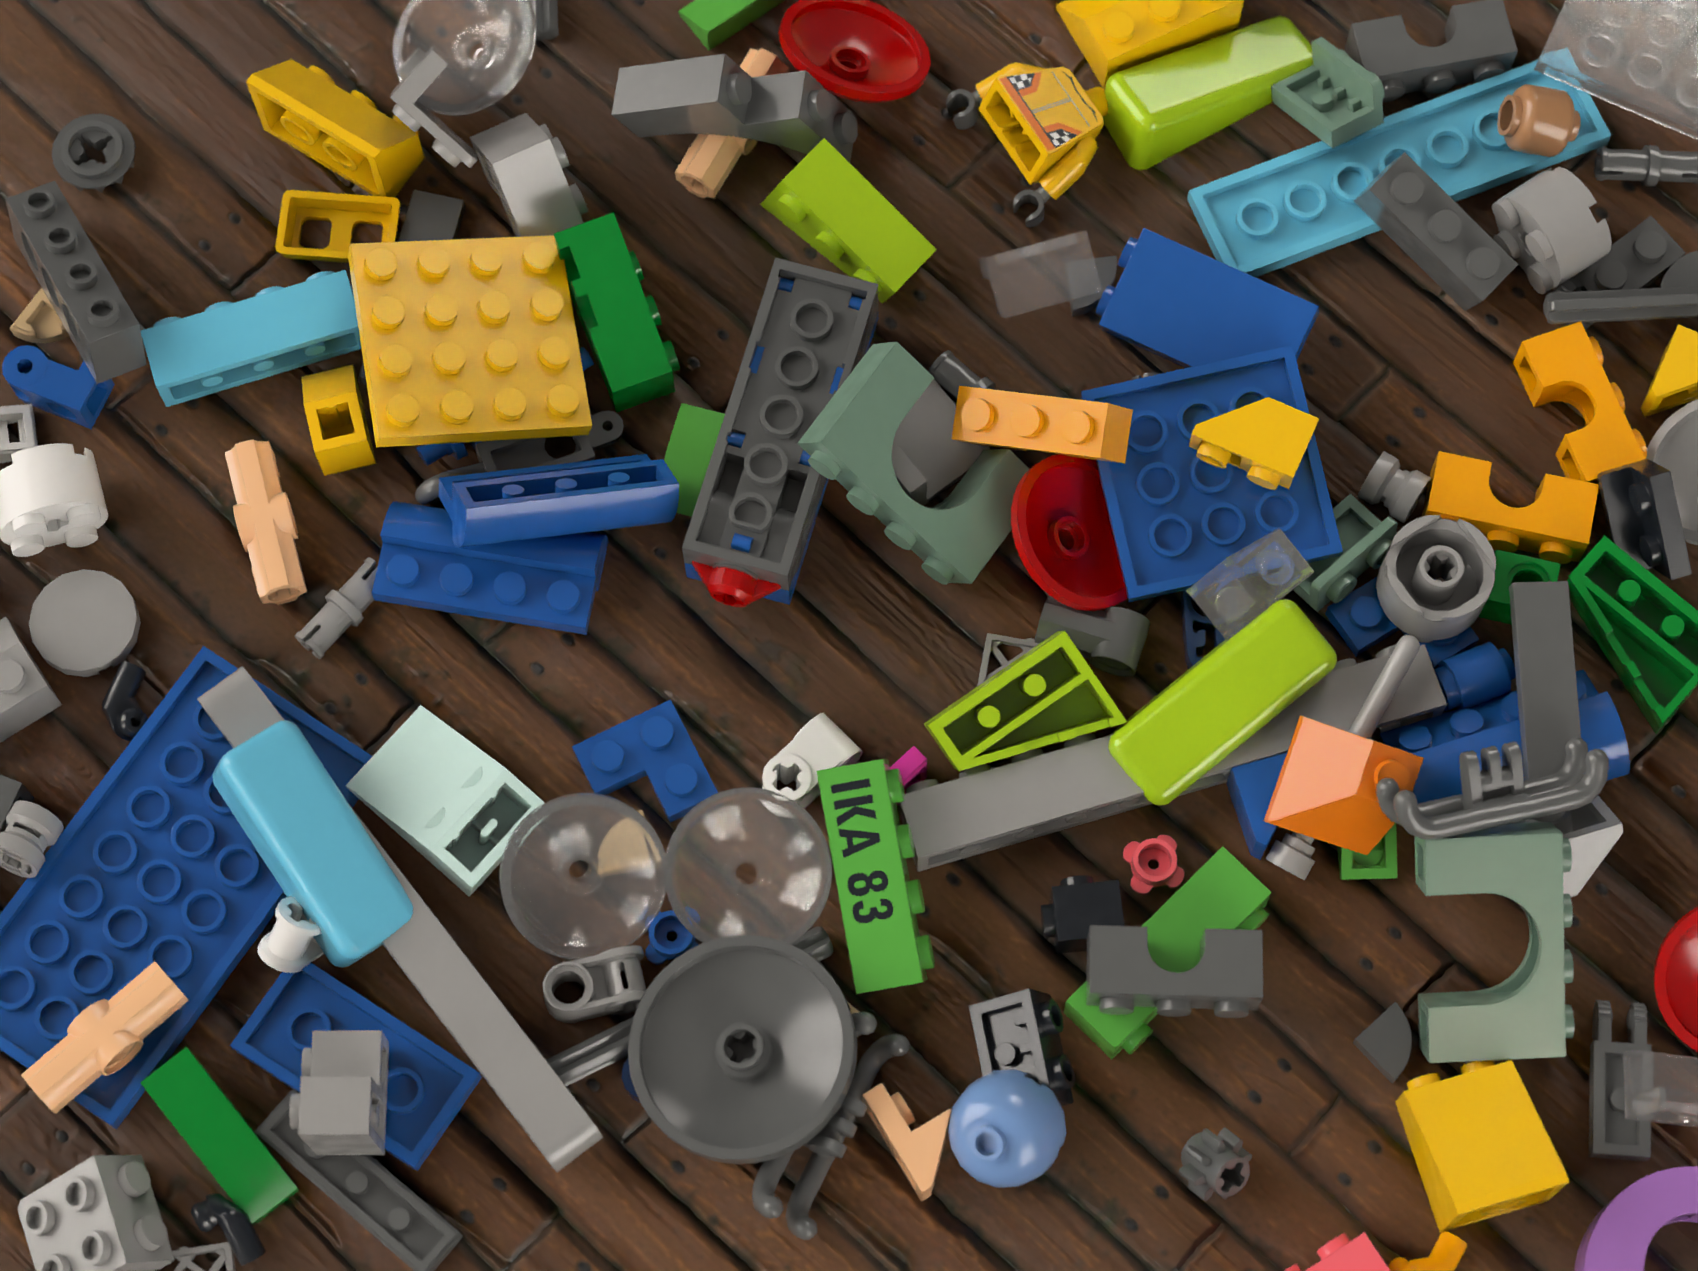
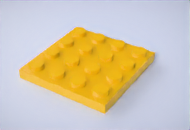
M554 235L350 244L348 260L376 448L589 435L592 428V420L564 259L560 260L557 253Z

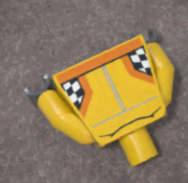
M1015 62L977 83V90L973 93L963 89L952 91L948 95L946 106L949 113L956 111L960 107H968L953 118L955 127L961 130L975 125L979 115L978 108L1030 185L1036 182L1040 183L1041 186L1036 191L1028 189L1019 192L1013 202L1014 213L1026 203H1032L1038 207L1025 221L1026 227H1035L1044 218V203L1051 197L1057 200L1087 169L1097 150L1095 139L1104 126L1103 117L1108 113V103L1103 88L1094 87L1084 91L1073 73L1065 67L1045 69Z

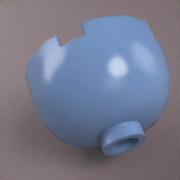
M1016 1069L994 1070L971 1083L953 1105L947 1126L950 1148L959 1165L975 1180L995 1188L1018 1187L1044 1174L1058 1157L1059 1149L1063 1146L1066 1137L1064 1111L1054 1092L1044 1083L1038 1085L1033 1079L1025 1077L1027 1073Z

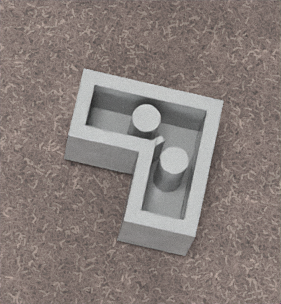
M524 113L470 137L487 181L500 197L516 237L554 235V233L583 223L581 215L588 212L585 200L576 183L568 185L562 170L569 166L567 155L558 137H552L546 124L538 126L527 113Z
M381 1030L312 1031V1048H304L302 1052L300 1093H292L289 1117L291 1128L298 1129V1135L315 1155H385L389 1041Z

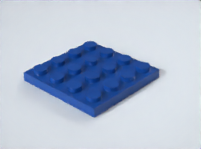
M1293 345L1081 391L1082 400L1110 403L1133 409L1125 463L1096 460L1129 602L1342 555L1343 549L1315 434H1313L1289 489L1278 485L1276 490L1259 486L1246 477L1247 471L1229 463L1226 468L1212 466L1200 460L1196 456L1197 450L1189 447L1191 434L1196 424L1267 397L1309 414Z

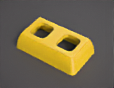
M288 190L283 194L275 249L281 256L288 259L349 263L348 250L350 244H352L354 227L358 224L381 225L383 227L381 242H396L400 201L395 197ZM320 220L332 223L330 241L326 248H305L300 246L302 225L305 221Z

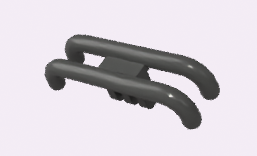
M1573 737L1566 743L1565 762L1558 772L1548 776L1524 780L1521 749L1518 743L1514 741L1502 745L1503 766H1501L1500 754L1495 746L1481 749V771L1477 754L1473 750L1460 754L1462 794L1417 804V799L1413 792L1409 790L1399 791L1398 784L1394 779L1383 778L1377 783L1376 795L1384 814L1391 821L1402 825L1409 834L1420 839H1442L1575 810L1585 806L1601 793L1608 777L1609 760L1603 750L1593 749L1588 752L1585 740L1580 737Z
M852 1013L857 1036L868 1035L874 1032L877 1022L871 1013ZM901 1034L884 1035L864 1052L855 1068L852 1083L841 1107L826 1127L803 1145L813 1152L791 1194L786 1210L788 1229L797 1238L809 1240L816 1235L818 1230L817 1223L808 1217L812 1202L835 1157L843 1158L847 1150L843 1141L845 1137L853 1138L858 1128L853 1124L855 1117H863L868 1108L863 1103L862 1094L870 1090L878 1072L888 1059L893 1056L906 1055L909 1051L910 1043L906 1036ZM794 1151L784 1156L764 1161L757 1173L753 1184L752 1201L755 1210L763 1217L774 1219L783 1212V1202L775 1196V1189Z

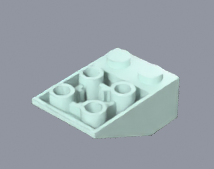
M421 705L346 784V788L469 897L544 816L548 806L508 769Z

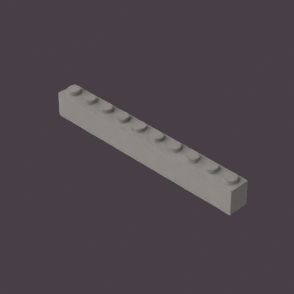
M1425 644L1420 645L1417 655L1370 739H1378L1380 733L1442 715L1447 703ZM1396 645L1379 651L1375 659L1358 664L1353 658L1337 661L1334 669L1179 796L1226 783L1233 767L1288 752L1300 715L1349 731ZM1084 734L1065 742L1063 749L1046 754L1043 753L1042 749H1032L1014 756L1011 759V764L991 769L989 764L979 765L960 772L959 779L938 784L936 779L917 782L906 789L905 801L898 802V811L902 824L910 825L915 850V857L913 859L917 872L1152 803L1143 796L1144 791L1111 756L1108 749L1111 735L1096 739L1095 734Z

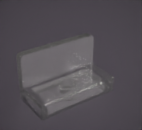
M1087 230L978 259L983 279H990L998 313L1002 318L1012 317L1101 291V284Z
M1642 1050L1626 1051L1623 1054L1625 1119L1698 1127V1058Z

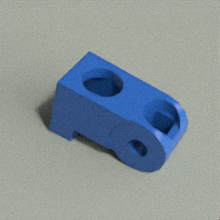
M30 345L19 346L11 350L4 358L2 364L3 376L20 400L88 429H92L115 386L112 379L97 384L84 361L79 370H75L48 360L42 350Z

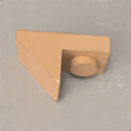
M881 1083L862 1094L863 1103L868 1106L866 1112L922 1202L932 1194L952 1110L949 1109L911 1131L908 1125L915 1122V1118L899 1092L890 1096Z

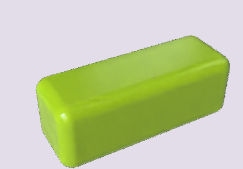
M1275 16L1114 73L1109 77L1105 86L1108 113L1103 117L1104 124L1127 163L1137 170L1148 169L1272 103L1271 85L1313 65L1312 45L1290 19L1284 16Z
M1288 599L1273 601L1128 718L1127 723L1109 734L1111 735L1108 742L1109 752L1127 775L1144 791L1143 796L1149 802L1159 806L1166 805L1329 674L1337 662L1336 652L1295 602Z

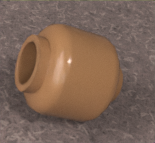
M1530 84L1522 85L1512 95L1509 94L1504 98L1499 108L1497 119L1498 132L1501 136H1504L1510 149L1521 153L1554 157L1564 150L1568 142L1574 141L1578 135L1581 123L1580 114L1578 111H1575L1573 100L1568 92Z

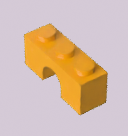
M1581 321L1522 341L1513 364L1533 407L1556 401L1565 402L1578 409L1585 420L1586 427L1565 434L1555 454L1566 478L1598 484L1597 476L1599 473L1646 459L1647 448L1643 436L1637 429H1631L1624 414L1625 401L1623 394L1615 382H1609L1602 367L1603 354L1601 347L1595 337H1588Z
M959 386L951 439L982 446L1021 451L1034 450L1077 458L1125 463L1133 409L1103 402Z
M1442 451L1438 452L1430 471L1429 477L1431 480L1427 487L1422 517L1441 515L1440 518L1453 521L1461 519L1469 522L1485 535L1494 551L1497 549L1511 553L1522 550L1539 554L1542 560L1566 564L1571 561L1579 562L1589 545L1599 488L1598 484L1545 473L1536 491L1534 503L1526 507L1514 508L1502 504L1491 492L1489 476L1492 462Z

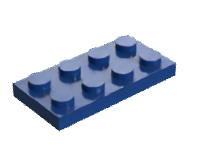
M310 963L296 973L282 972L232 1041L230 1047L279 1081L300 1093L302 1052L304 1048H312V1031L381 1030L389 1041L385 1151L418 1171L481 1080L480 1072L316 965Z

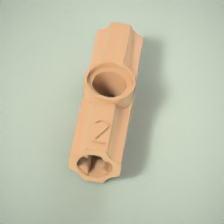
M763 48L760 50L750 49L740 65L751 77L789 72V67L777 55ZM698 134L675 171L676 180L684 185L689 192L703 199L705 197L715 198L741 154L748 155L758 140L724 135Z
M252 439L237 443L231 450L225 452L237 502V505H233L234 517L244 550L249 552L252 574L257 587L256 590L263 604L275 603L280 605L295 601L300 595L307 592L294 540L298 539L297 526L287 493L282 491L275 454L269 441H256Z
M154 961L110 1000H99L83 1010L67 1029L68 1035L46 1052L21 1076L36 1095L56 1114L102 1074L105 1076L113 1074L127 1065L142 1049L144 1045L143 1039L188 1001V998Z

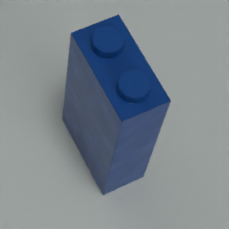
M1143 228L1139 239L1130 237L1118 262V266L1124 268V271L1116 288L1111 285L1106 287L1095 312L1102 316L1099 326L1103 331L1184 368L1293 345L1296 360H1298L1320 313L1319 306L1146 228Z

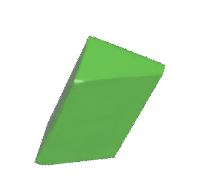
M695 0L679 10V15L708 51H710L785 0Z

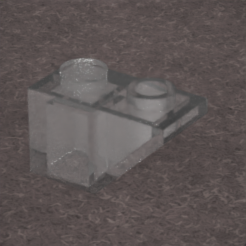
M1278 528L1227 557L1188 588L1186 592L1217 631L1228 641L1315 571L1284 532Z

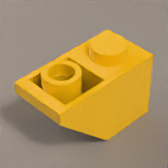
M354 365L302 376L305 413L314 453L324 476L376 464Z
M1267 397L1196 424L1191 434L1189 447L1197 450L1196 456L1200 460L1212 466L1226 468L1229 463L1247 471L1246 477L1259 486L1276 490L1278 485L1289 489L1314 434L1319 418Z

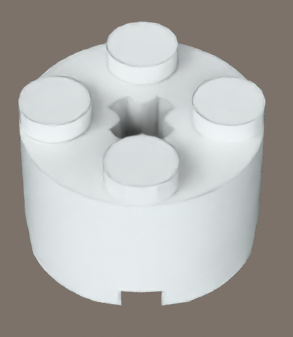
M55 443L34 446L11 454L13 464L0 471V539L5 544L11 546L12 554L17 557H28L42 552L45 547L66 543L68 547L78 548L97 541V529L106 522L108 511L93 452L84 448V455L75 454L73 444Z

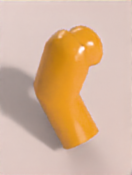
M1442 1231L1429 1257L1410 1261L1406 1258L1398 1257L1390 1262L1388 1268L1390 1271H1454L1468 1245L1456 1235Z

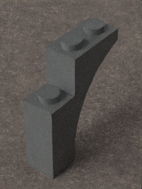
M726 54L619 68L611 115L639 138L670 134L724 135L768 142L808 154L825 138L850 163L853 143L858 134L857 116L834 95L829 93L806 70L751 77Z

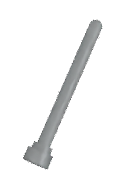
M1404 635L1399 639L1348 732L1371 738L1419 651L1420 643L1415 636ZM1294 831L1292 835L1286 833L1281 842L1275 840L1266 860L1305 881L1315 863L1311 859L1316 849L1311 846L1315 838Z

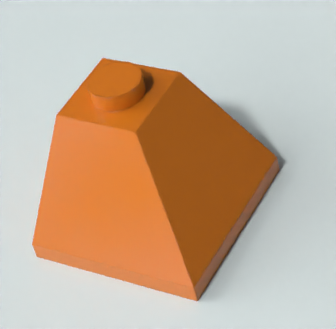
M1300 715L1264 821L1368 855L1395 824L1380 808L1376 795L1377 783L1383 778H1392L1397 782L1399 791L1409 790L1412 792L1424 758Z

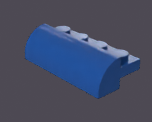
M647 454L440 477L439 498L452 520V541L456 547L460 548L671 522L678 508L679 482L663 459L650 460Z
M393 501L389 506L380 534L383 544L372 589V596L375 601L587 635L595 592L599 590L608 546L607 535L584 532L458 548L452 541V520L446 509Z
M1584 669L1576 671L1581 738L1587 743L1588 752L1593 749H1601L1607 754L1609 760L1607 781L1630 774L1627 740L1608 692L1598 693ZM1517 690L1469 709L1459 708L1443 713L1440 716L1427 718L1379 734V741L1381 743L1424 758L1412 791L1416 796L1417 804L1462 794L1459 756L1462 752L1473 750L1477 754L1480 771L1482 770V748L1495 746L1500 754L1501 766H1503L1502 745L1504 743L1517 742L1522 753Z

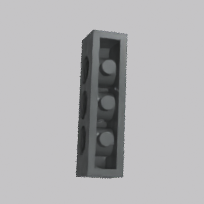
M52 181L6 198L15 242L96 383L99 384L147 365L139 322L57 183Z

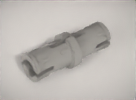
M368 557L364 564L338 591L331 590L325 596L327 603L300 632L298 631L294 635L308 651L310 649L313 650L312 654L316 658L321 659L324 653L351 624L357 627L364 619L361 613L374 601L372 589L377 571L375 565L377 563L372 558Z

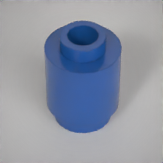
M1491 642L1441 660L1439 667L1434 669L1447 703L1445 711L1454 708L1469 709L1507 694L1511 691L1510 680L1516 677L1515 667L1508 652L1504 648L1498 650Z

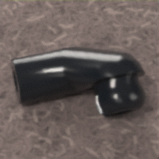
M126 661L121 662L102 701V710L113 733L121 739L132 741L148 720L146 713H143L135 698L146 675V671Z
M222 1194L206 1195V1200L192 1206L191 1214L200 1231L209 1232L214 1227L220 1225L241 1266L252 1262L266 1253L248 1215Z

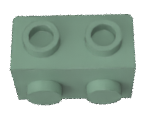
M1323 37L1311 42L1312 66L1271 85L1273 103L1331 148L1349 142L1353 138L1384 123L1382 100L1384 99L1385 91L1380 78L1374 72L1368 71L1351 59L1344 50L1336 48Z
M1349 494L1333 508L1343 549L1341 556L1274 571L1316 612L1321 610L1330 601L1339 603L1346 598L1356 586V578L1370 566L1374 570L1380 568L1388 548L1397 534L1398 523L1388 516L1381 522L1352 494Z

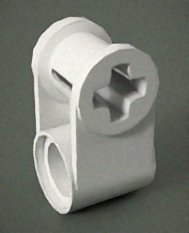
M824 713L818 714L796 734L788 745L770 759L764 767L761 790L764 805L776 816H796L821 794L817 777L818 770L856 764L863 751ZM780 780L787 785L794 780L797 782L796 791L789 787H785L781 791L777 790V781Z
M290 895L282 899L275 910L277 921L272 931L261 939L258 945V954L268 966L285 973H296L324 954L313 937L319 935L321 930L311 919L309 921L306 919L301 905L294 897Z

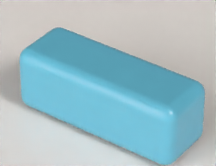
M286 720L278 721L223 755L213 772V783L286 896L289 897L291 895L301 905L308 921L311 919L320 928L321 933L313 937L333 965L348 967L382 946L385 939L410 920L413 914V905L404 888L296 724Z

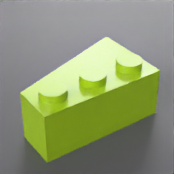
M825 138L798 163L760 204L849 277L878 284V300L881 303H884L895 294L937 250Z
M1057 631L924 723V726L953 768L957 771H962L1104 728L1127 723V720L1066 631Z

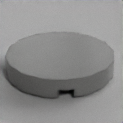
M87 569L62 574L46 585L34 601L29 619L32 643L48 665L66 675L81 677L100 674L98 671L105 670L110 666L114 668L124 661L137 643L141 624L135 600L123 583L105 572Z

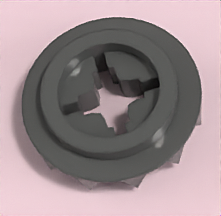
M89 114L72 120L62 128L53 144L52 159L55 169L63 182L67 181L80 192L84 189H96L102 193L105 186L114 182L122 184L123 175L129 168H134V154L137 148L132 134L121 121L109 115ZM83 143L98 151L104 148L102 152L106 163L104 165L102 163L98 164L93 159L87 161L88 157Z

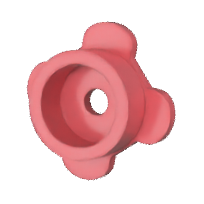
M1160 835L1157 838L1147 839L1141 843L1132 841L1125 846L1123 859L1130 864L1133 877L1130 881V886L1133 891L1146 895L1152 888L1164 885L1176 888L1183 882L1184 871L1181 867L1177 866V855L1175 852L1177 844L1172 837ZM1149 861H1157L1159 867L1151 869L1148 866Z

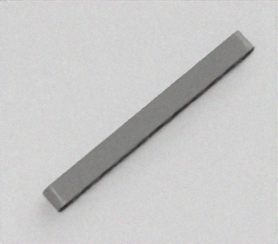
M243 666L197 698L208 716L233 748L276 722L284 720ZM356 814L401 883L413 905V914L410 920L385 939L383 946L556 1172H559L602 1139V1134Z

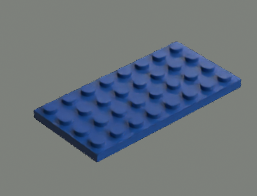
M205 646L201 648L66 826L56 843L44 855L45 862L36 877L26 879L0 914V1050L27 1069L68 1035L67 1029L83 1010L99 1000H110L154 961L188 998V1001L143 1039L144 1045L142 1049L127 1065L113 1074L107 1076L102 1074L73 1099L116 1130L146 1091L140 1082L168 1061L275 915L278 903L282 899L287 898L213 783V772L223 755L232 750L233 747L208 716L197 698L238 668ZM253 678L283 719L291 721L299 727L338 789L353 808L359 798L346 788V784L373 756Z

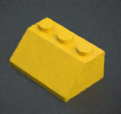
M1064 0L1056 4V10L1105 90L1107 80L1114 73L1216 38L1238 28L1244 0Z
M290 59L252 73L246 81L265 131L373 196L395 197L425 158L418 130L417 132L411 130L396 115L391 119L377 110L375 104L364 94L355 90L349 94L339 88L326 72L316 66L311 65L309 68H306Z

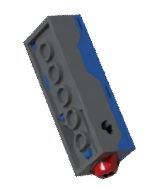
M775 257L682 546L686 576L703 581L711 597L722 604L742 608L761 598L788 605L791 603L829 480L811 467L808 462L810 455L797 443L869 350L878 322V284Z

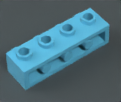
M346 270L336 273L332 271L318 272L310 276L305 282L285 288L280 286L268 287L259 291L255 297L235 303L227 301L218 302L207 307L202 313L185 318H164L156 322L153 327L141 330L154 382L166 407L361 349L354 294Z

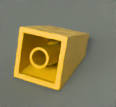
M1494 1060L1472 1061L1460 1067L1462 1075L1441 1080L1439 1073L1417 1077L1406 1083L1408 1090L1403 1091L1395 1102L1440 1233L1549 1201L1569 1183L1560 1158L1512 1060L1496 1065Z

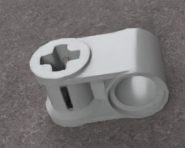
M637 945L622 946L604 951L598 955L562 962L553 966L546 973L543 981L544 1000L549 1014L563 1023H577L601 1016L636 1011L646 992L640 960L644 957L643 948ZM621 971L625 973L627 989L623 987ZM565 982L578 983L585 990L579 1001L572 1004L559 1002L554 997V992L560 984Z

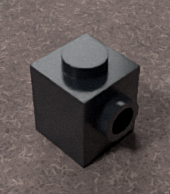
M1087 875L1064 878L1060 881L1061 886H1052L1049 898L1050 904L1041 905L1044 938L1054 937L1056 954L1087 951V936L1090 925L1125 926L1119 880L1094 882L1093 877Z

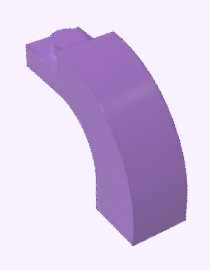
M1698 1166L1676 1167L1650 1174L1631 1184L1607 1203L1593 1219L1582 1238L1576 1256L1574 1271H1643L1648 1246L1653 1236L1661 1227L1676 1222L1698 1223Z

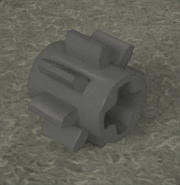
M1226 1127L1219 1132L1218 1136L1206 1128L1203 1129V1132L1195 1134L1186 1142L1181 1153L1183 1166L1178 1172L1189 1181L1188 1188L1204 1201H1207L1213 1192L1225 1200L1229 1196L1238 1193L1247 1183L1250 1175L1248 1162L1252 1159V1154L1242 1148L1243 1140Z

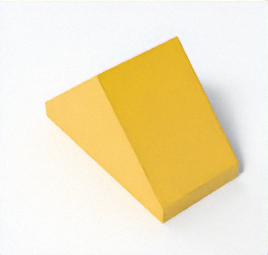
M1678 324L1664 351L1642 403L1641 410L1644 417L1698 399V332Z

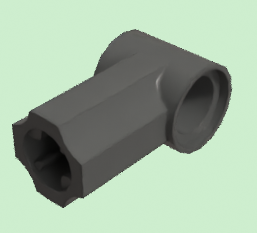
M1048 595L1036 631L1035 643L1040 644L1057 631H1066L1081 655L1089 658L1090 664L1112 675L1129 677L1136 673L1151 623L1145 616L1129 609L1109 607L1104 611H1083L1068 607Z

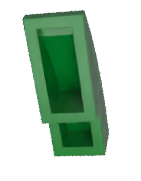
M187 1047L140 1082L233 1202L248 1215L253 1226L299 1191L298 1187L244 1117Z

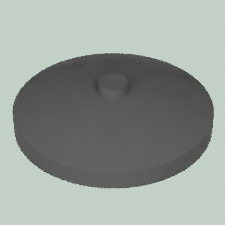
M734 935L713 939L686 951L674 959L658 974L644 993L633 1018L628 1045L630 1075L635 1092L646 1113L657 1127L685 1150L712 1161L728 1164H751L769 1161L784 1156L813 1139L826 1127L841 1107L852 1083L857 1059V1034L854 1019L846 998L833 977L818 961L800 948L775 938L760 935Z

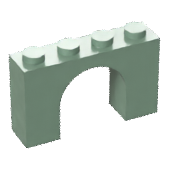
M898 342L873 344L797 444L810 455L808 462L814 470L830 480L836 479L849 491L846 497L854 507L867 515H874L886 526L884 533L893 543L905 550L911 549L924 561L921 567L928 576L944 585L948 583L972 584L1012 530L1011 506L1018 483L1029 468L1009 449L983 450L944 501L931 508H927L911 499L902 489L896 478L892 463V446L896 431L902 420L933 381L934 377Z
M1551 822L1510 823L1442 839H1420L1415 836L1416 884L1426 896L1477 893L1502 895L1522 906L1529 924V944L1526 955L1517 970L1502 983L1477 991L1418 993L1419 1049L1429 1063L1566 1057V1039L1573 1038L1574 1015L1571 1005L1565 1004V983H1572L1574 967L1570 949H1564V928H1571L1573 908L1570 895L1568 893L1564 894L1563 872L1571 871L1572 850L1569 839L1563 838V833Z

